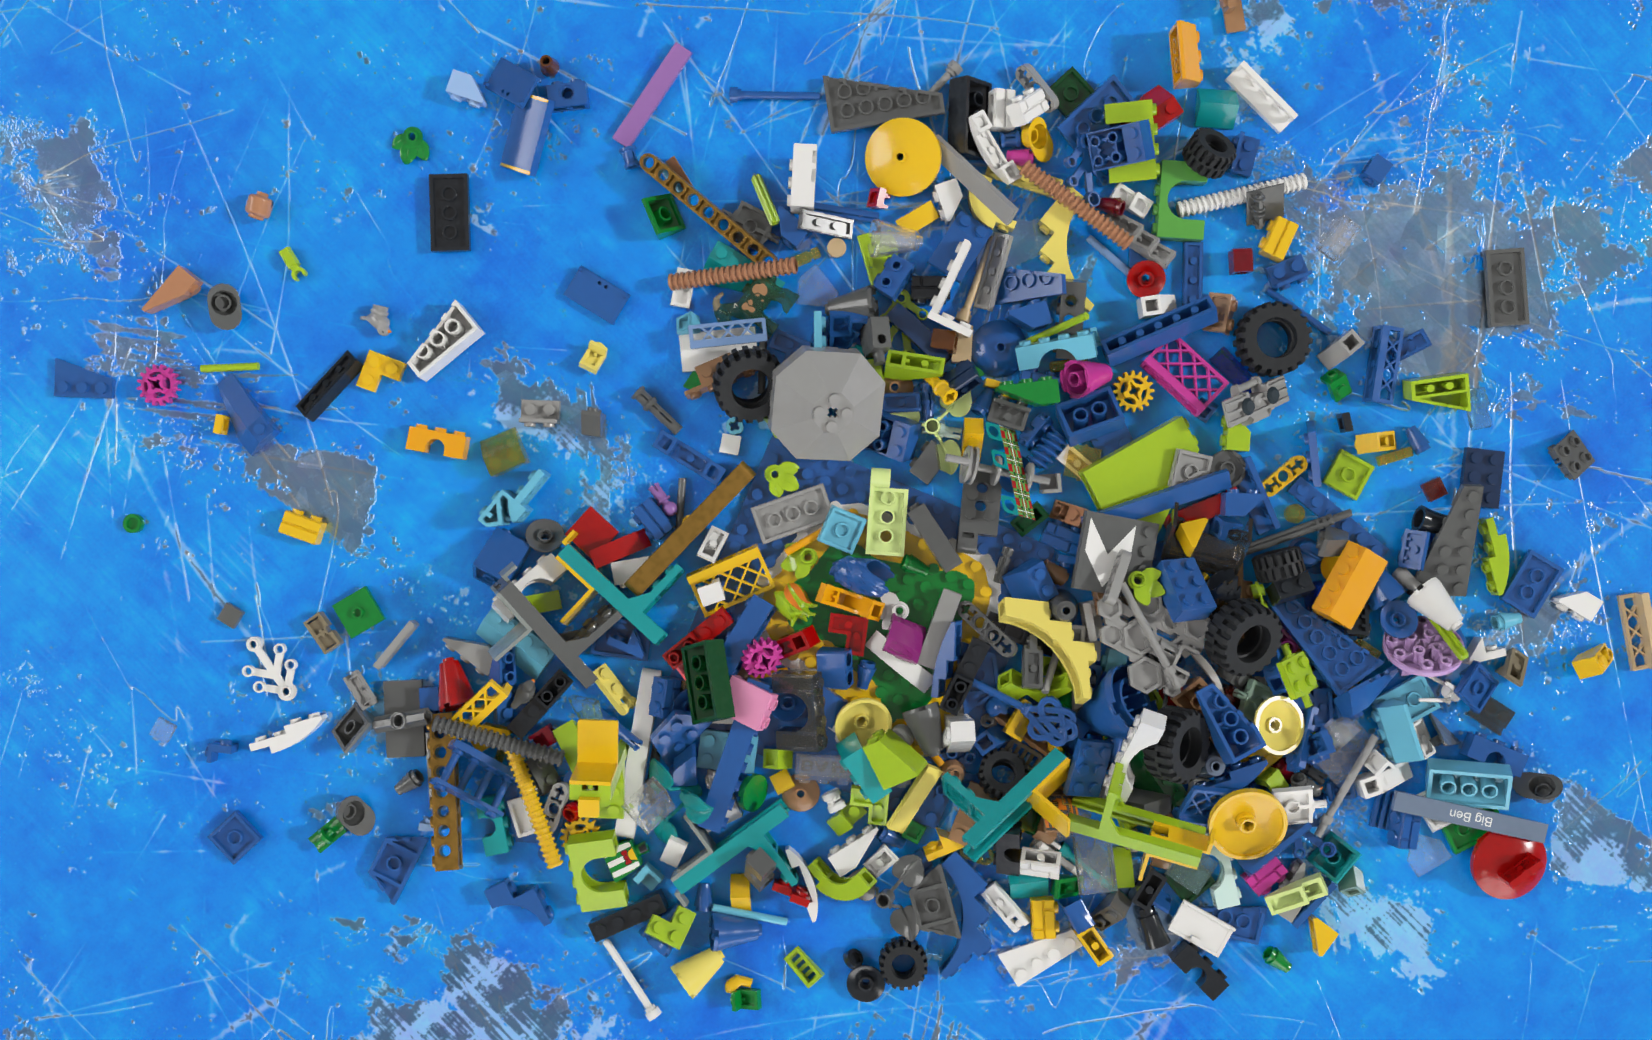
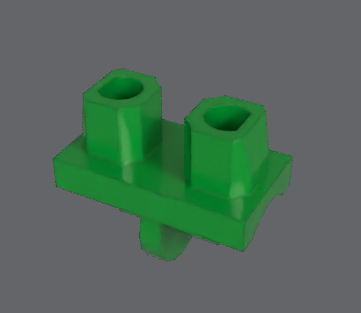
M335 816L308 839L315 845L318 852L322 853L345 834L348 829Z

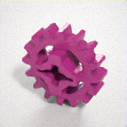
M153 364L152 368L146 367L147 373L141 372L140 375L143 378L142 380H137V382L141 383L137 390H142L139 396L146 397L145 402H152L154 406H166V402L172 404V397H179L176 391H181L177 385L182 382L176 380L179 374L173 373L174 369L167 368L166 365H160L159 367V365Z
M760 637L758 642L753 639L752 645L747 644L748 650L742 651L745 655L741 657L742 666L754 678L758 675L764 678L766 673L771 676L772 670L777 671L776 665L782 664L779 660L783 658L781 654L782 649L770 637L766 641L763 637Z

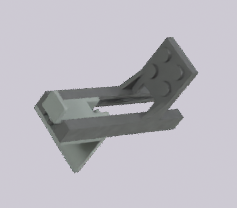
M513 562L509 563L499 572L501 578L490 589L520 623L488 650L489 654L497 662L534 630L587 689L598 677L580 659L579 655L623 616L609 603L602 606L597 611L598 614L587 619L581 629L558 634L510 581L508 576L518 567Z

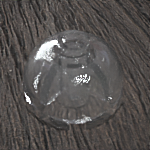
M1340 717L1334 720L1331 718L1324 725L1333 738L1336 752L1332 754L1335 755L1362 730L1352 719Z

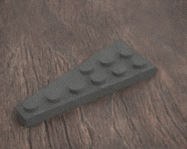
M823 76L832 134L880 126L895 118L920 119L945 114L943 94L939 92L912 90L905 87L898 88L878 83L857 82L843 78L837 79Z

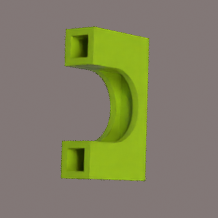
M1152 99L1104 105L1106 125L1126 122L1133 123L1149 119L1155 155H1159V144L1155 143L1154 135H1158V126L1153 121V115H1157L1156 103H1152ZM1155 158L1108 169L1109 184L1157 179L1156 175L1160 174V164L1156 163Z
M615 829L569 835L568 841L564 845L565 854L569 855L570 859L568 862L569 871L573 872V888L577 890V905H580L582 912L627 907L630 895L626 880H620L616 883L615 881L599 882L592 879L584 867L587 862L593 859L616 856L619 845Z

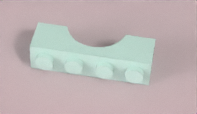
M1206 829L1205 833L1207 836H1209L1208 829ZM1213 844L1210 855L1215 856L1220 865V873L1216 883L1209 888L1213 905L1218 910L1241 905L1239 898H1242L1241 891L1238 886L1236 887L1235 883L1237 874L1230 862L1233 858L1221 853Z

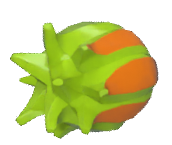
M788 583L784 591L774 592L777 600V611L786 617L787 621L788 619L790 620L791 627L794 626L797 618L807 622L806 617L809 618V616L816 615V613L810 612L808 608L817 607L818 605L809 600L806 591L799 584Z

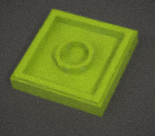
M1339 449L1321 483L1357 501L1375 467L1351 453Z

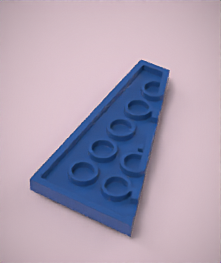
M1270 599L1266 601L1268 608L1277 614L1282 626L1302 651L1304 650L1306 657L1337 697L1385 663L1371 655L1365 648L1358 646L1351 638L1344 635L1334 626L1318 618V615L1314 612L1308 611L1298 601L1292 600L1277 606H1272Z

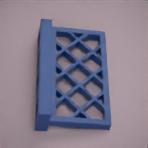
M1193 785L1181 806L1174 807L1171 813L1175 819L1200 825L1208 829L1207 821L1211 810L1205 809L1213 808L1223 796L1238 789ZM1196 793H1204V794H1202V795H1200V796L1194 798V796L1196 795ZM1215 795H1221V796L1216 797V798H1214V799H1212V800L1210 799L1211 797H1213V796H1215ZM1208 799V802L1198 806V803Z

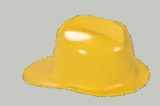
M1036 117L1032 122L1021 126V142L1026 148L1032 150L1038 161L1047 162L1053 154V142L1044 119Z

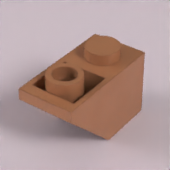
M1056 499L1049 517L1081 529V517L1084 516V510L1087 509Z

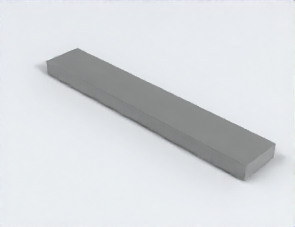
M937 134L936 137L942 152L941 164L1006 226L1011 224L1019 209L947 141Z

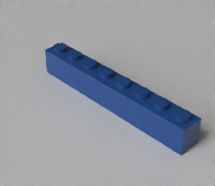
M748 677V682L772 693L773 689H770V683ZM736 720L733 721L705 802L714 809L706 821L698 824L699 827L719 834L721 828L725 829L729 818L725 816L728 810L732 811L735 799H732L734 791L738 792L742 781L738 779L740 773H745L748 764L744 762L746 755H751L754 744H751L753 736L757 737L759 732Z

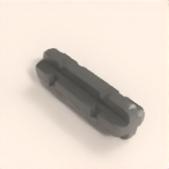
M1007 546L1002 548V556H1000L996 568L997 574L993 578L994 582L1004 583L1002 576L1007 574L1011 561L1009 558L1013 554V548Z

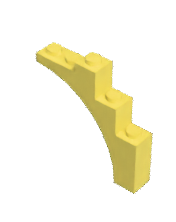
M1069 188L1071 193L1075 192V196H1080L1079 199L1082 200L1084 198L1077 190ZM1056 200L1037 223L1040 226L1039 229L1044 234L1051 235V238L1038 252V255H1040L1039 258L1042 262L1052 265L1047 272L1065 274L1066 279H1074L1067 256V235L1074 214L1072 210H1068L1067 206L1063 207L1064 204H1059V201ZM1073 295L1066 297V301L1070 300L1074 304L1077 302L1076 297ZM1086 297L1085 312L1088 313L1095 305Z
M1004 597L998 603L999 622L1022 628L1041 639L1052 649L1067 671L1074 691L1075 704H1084L1090 700L1092 687H1090L1091 669L1089 666L1095 663L1097 659L1095 644L1073 641L1074 630H1072V622L1050 620L1051 610L1049 609V602Z

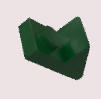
M1038 501L1032 503L1035 520L1017 516L1010 522L1022 537L1050 516Z

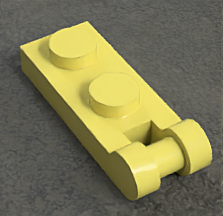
M606 663L593 671L598 677L595 683L620 715L624 716L629 712V709L636 707L637 699L628 693Z

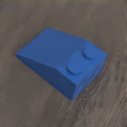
M961 210L927 263L948 275L947 267L951 259L955 261L958 254L955 250L959 242H963L964 239L969 240L971 248L955 279L956 282L960 283L990 238L993 230Z

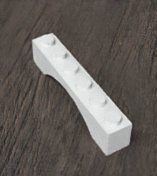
M1143 708L1140 715H1136L1133 723L1134 728L1130 727L1127 734L1128 739L1123 740L1121 752H1117L1114 760L1115 764L1116 762L1124 764L1122 772L1126 773L1121 792L1123 802L1128 800L1135 779L1130 766L1131 759L1140 750L1157 744L1165 731L1167 716ZM1114 763L1111 764L1108 772L1109 775H1105L1102 785L1105 786L1103 795L1106 796L1115 767Z

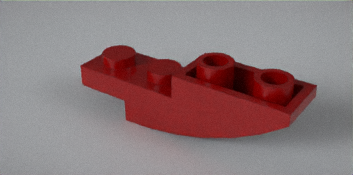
M722 606L666 651L662 657L675 670L683 663L681 647L703 640H712L734 622L733 618Z

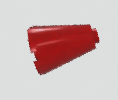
M449 657L443 659V663L439 664L438 708L440 712L444 709L445 712L457 711L475 693L459 660Z

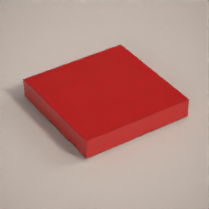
M590 506L565 535L567 536L572 530H575L578 535L572 542L591 558L590 550L611 542L619 531Z

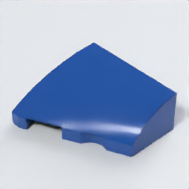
M830 311L828 346L838 347V349H849L852 346L853 340L859 336L863 324H867L868 316L846 311Z

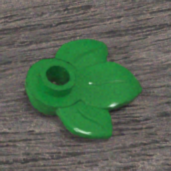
M408 127L404 134H399L393 139L392 148L400 150V158L404 164H410L416 156L422 160H428L430 154L429 145L423 140V134L419 128ZM411 133L415 134L414 140L410 138Z

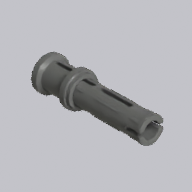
M641 386L631 398L633 400L636 399L643 406V410L650 411L675 436L683 426L657 403L656 397H652L644 390L645 387Z

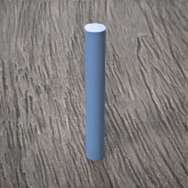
M1092 235L1086 239L1091 246L1123 274L1128 275L1130 268Z

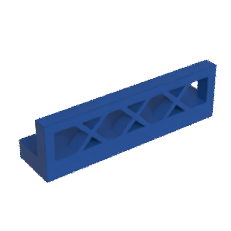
M1384 324L1373 326L1362 402L1393 405L1405 328ZM1390 331L1397 332L1396 341L1393 343L1389 339ZM1391 349L1394 357L1389 362L1386 358V353ZM1388 368L1391 377L1386 381L1383 377V372ZM1384 387L1388 391L1387 399L1380 398V392Z
M1251 456L1243 457L1246 464V474L1242 482L1236 486L1239 489V493H1246L1247 489L1259 490L1258 494H1265V498L1248 513L1256 534L1259 535L1271 529L1280 528L1279 521Z
M1309 822L1306 824L1288 825L1282 842L1270 853L1256 859L1238 860L1237 863L1249 877H1252L1310 831L1313 826Z

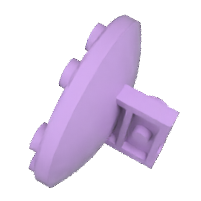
M1418 616L1417 629L1409 637L1398 639L1391 637L1386 632L1384 633L1382 641L1383 651L1390 662L1400 668L1398 671L1400 676H1443L1455 671L1463 662L1457 658L1425 616ZM1452 630V632L1455 634V636L1459 639V641H1460V642L1462 643V645L1465 647L1464 642H1463L1462 638L1459 636V634H1458L1456 631H1453V630Z

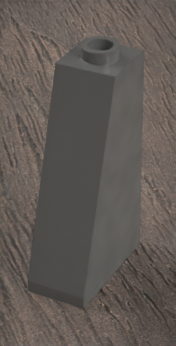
M917 502L909 507L908 517L943 572L947 573L963 563L924 503L920 505Z

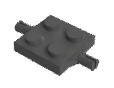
M741 201L738 209L733 213L724 208L722 209L725 214L762 245L767 240L777 245L779 244L781 237L771 233L772 226L769 224L764 211L744 201ZM741 232L736 233V242H742L744 239ZM753 244L750 247V249L756 252L759 251V248L756 244Z

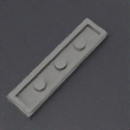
M994 232L973 307L993 312L1013 236Z

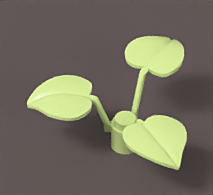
M971 391L949 405L944 404L940 397L941 407L947 410L937 419L930 418L921 424L926 432L934 434L940 443L937 444L940 470L949 475H952L957 470L959 464L945 461L946 454L961 456V450L954 440H947L943 443L938 434L941 429L940 420L949 412L954 417L965 416L972 406ZM919 412L890 413L918 422L921 417Z

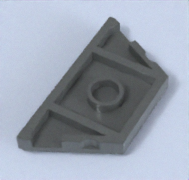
M940 863L924 876L918 886L912 887L909 890V896L919 930L949 935L959 939L962 936L942 864Z

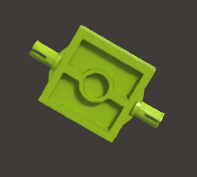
M1288 643L1282 644L1280 647L1284 657L1280 662L1276 663L1289 698L1294 700L1301 697L1305 708L1311 707L1313 704L1309 694L1319 686L1304 650L1292 653Z

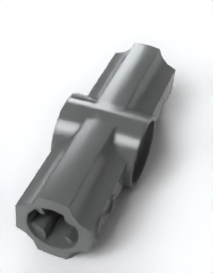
M422 708L374 717L372 726L376 733H384L430 725L433 717L429 708Z

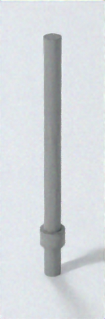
M1123 582L1121 591L1163 667L1164 675L1168 676L1175 690L1181 688L1182 685L1175 674L1176 670L1173 664L1170 665L1126 582Z
M1371 734L1329 809L1320 818L1321 822L1314 833L1316 836L1321 838L1328 825L1331 826L1334 820L1333 816L1379 739L1376 735Z

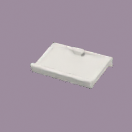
M1183 899L1171 923L1167 926V930L1217 958L1220 956L1231 934L1236 931L1235 927Z

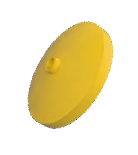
M895 118L883 123L871 135L865 151V165L872 182L878 188L887 189V194L900 197L913 196L927 189L937 177L942 160L940 143L935 133L924 123L912 118ZM901 154L904 156L902 160L898 159V156Z
M1256 788L1239 789L1223 796L1213 806L1207 821L1209 835L1211 829H1216L1214 846L1224 855L1239 860L1256 859L1270 853L1282 842L1288 827L1287 814L1281 802L1271 793Z

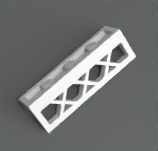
M1245 61L1225 79L1237 94L1277 134L1298 116Z

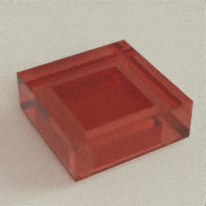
M1440 476L1420 485L1428 502L1448 494Z

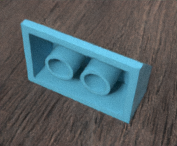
M1392 698L1371 705L1373 709L1371 712L1372 718L1375 723L1377 722L1379 728L1377 730L1378 737L1385 746L1383 748L1385 757L1394 763L1425 760L1407 704Z

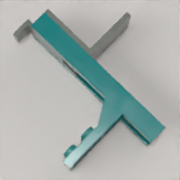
M781 797L717 844L705 828L699 827L698 824L688 819L685 811L683 818L705 848L675 869L671 876V881L677 888L674 895L684 908L689 903V900L684 895L686 891L747 847L755 850L761 847L776 863V867L782 872L780 876L786 884L790 883L793 887L798 883V871L795 867H791L789 859L769 833L771 829L789 817L788 812L790 809Z

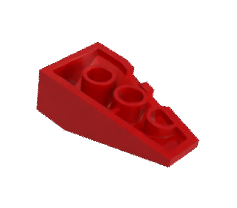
M1157 85L1139 99V101L1152 99V103H1156L1157 115H1153V121L1157 123L1158 131L1179 118L1184 112L1174 95L1160 85Z

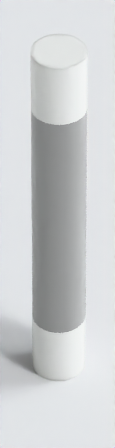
M1039 841L1036 845L1038 849L1054 851L1042 841ZM1061 856V865L1075 876H1078L1080 869Z

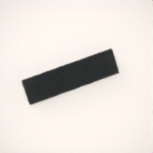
M347 350L296 405L298 410L304 417L314 422L361 372L363 364Z

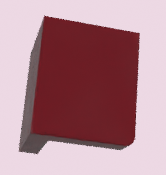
M1252 248L1232 249L1228 252L1229 275L1249 274L1254 271Z
M551 723L528 737L529 740L533 739L535 744L540 743L541 746L547 745L549 747L557 742Z

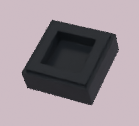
M1350 412L1337 414L1340 432L1354 431Z

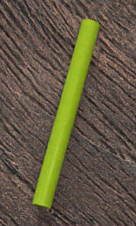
M1084 312L1026 340L1037 342L1038 338L1057 334L1088 320L1089 314Z

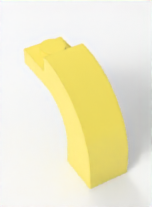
M983 175L990 183L992 182L993 178ZM968 190L969 209L976 220L992 230L994 226H997V229L1004 233L1014 230L1016 221L1012 220L1011 224L1006 226Z

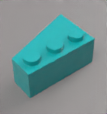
M855 732L835 744L841 757L839 761L845 771L849 769L851 780L855 785L859 784L861 786L860 792L865 800L869 798L874 804L892 792L891 788L883 790Z

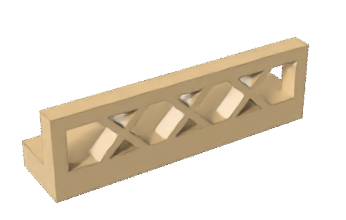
M1649 592L1617 595L1630 671L1652 669V606ZM1633 598L1634 605L1630 610L1625 607L1624 599ZM1631 616L1635 617L1637 620V624L1634 627V629L1631 628L1628 624V620ZM1634 635L1640 637V644L1637 648L1632 645L1631 641ZM1639 653L1644 658V664L1636 666L1635 658Z

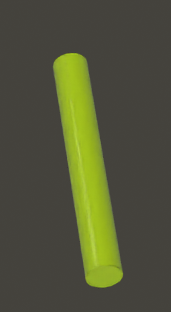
M259 362L200 365L201 372L260 370Z

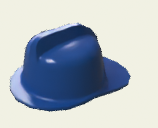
M1306 537L1293 540L1289 546L1300 547L1306 568L1305 571L1313 574H1322L1321 562L1324 557L1318 556L1317 542Z

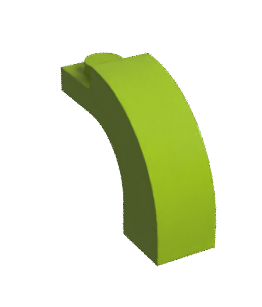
M820 856L807 866L812 876L819 880L815 887L826 896L836 900L848 901L863 896L877 882L865 867L852 877H839Z

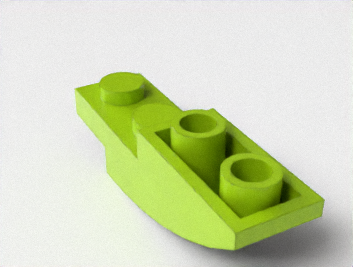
M1484 517L1478 520V530L1483 536V548L1488 556L1481 558V569L1486 575L1487 590L1491 595L1500 596L1504 593L1509 575L1506 534H1498L1493 517Z

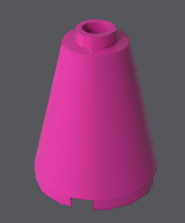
M1070 360L1064 364L1065 367L1060 372V383L1063 391L1071 395L1069 397L1078 399L1110 382L1113 372L1108 364Z

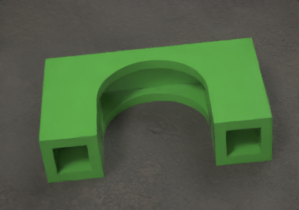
M1162 160L1159 163L1160 174L1156 175L1158 177L1157 184H1155L1153 195L1156 196V204H1153L1152 208L1155 222L1151 225V234L1160 238L1161 241L1201 242L1204 240L1205 220L1179 218L1172 213L1168 206V194L1174 186H1203L1207 183L1208 178L1194 172L1186 164V161Z

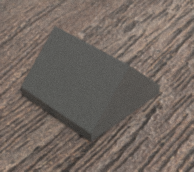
M357 702L352 705L331 731L346 754L355 750L373 728L372 722L375 716L367 710L362 711Z

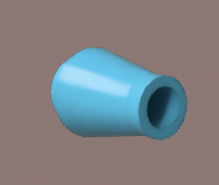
M1497 612L1490 619L1493 629L1499 631L1521 624L1523 621L1522 615L1519 612Z

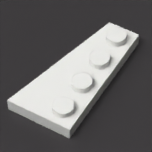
M1072 928L1057 932L1055 939L1033 940L1031 943L1022 946L1018 945L1007 951L997 952V955L1019 987L1082 947V944Z

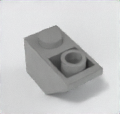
M1352 328L1343 332L1316 357L1327 370H1330L1351 356L1365 342Z

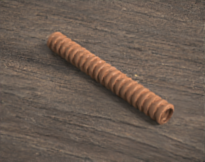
M1027 160L1020 169L1019 174H1023L1025 179L1028 178L1029 182L1033 181L1034 185H1038L1040 190L1043 189L1044 193L1048 192V196H1053V199H1057L1059 204L1063 203V207L1067 206L1068 210H1072L1074 215L1078 214V218L1082 217V221H1087L1088 225H1093V229L1097 228V232L1101 231L1103 236H1108L1107 239H1112V243L1116 242L1118 247H1122V250H1126L1133 241L1134 236L1128 235V231L1124 232V228L1120 229L1118 224H1114V221H1109V217L1105 218V214L1102 213L1101 215L1099 210H1094V206L1090 207V203L1086 204L1084 199H1079V195L1075 196V192L1071 193L1069 188L1066 189L1065 185H1060L1061 182H1056V178L1052 179L1050 174H1045L1046 171H1041V167L1037 168L1035 163H1031V160Z
M787 257L785 260L780 258L779 261L774 259L773 261L768 260L761 263L758 261L755 264L751 262L749 265L745 263L744 265L738 264V266L732 265V267L729 265L726 268L722 266L715 269L709 268V270L703 269V271L700 269L697 272L693 270L692 272L687 271L680 274L671 273L668 275V286L674 291L675 289L681 290V288L687 289V287L690 289L693 286L697 288L698 286L703 287L704 285L709 286L716 283L719 285L721 282L726 284L727 281L732 283L739 280L742 282L745 279L749 281L750 278L755 280L756 278L762 279V277L768 278V276L771 278L774 275L778 277L780 274L785 276L786 273L787 275H791V273L797 274L798 263L795 257H791V259Z

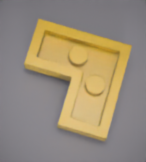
M369 350L356 386L376 393L382 375L401 382L407 364Z

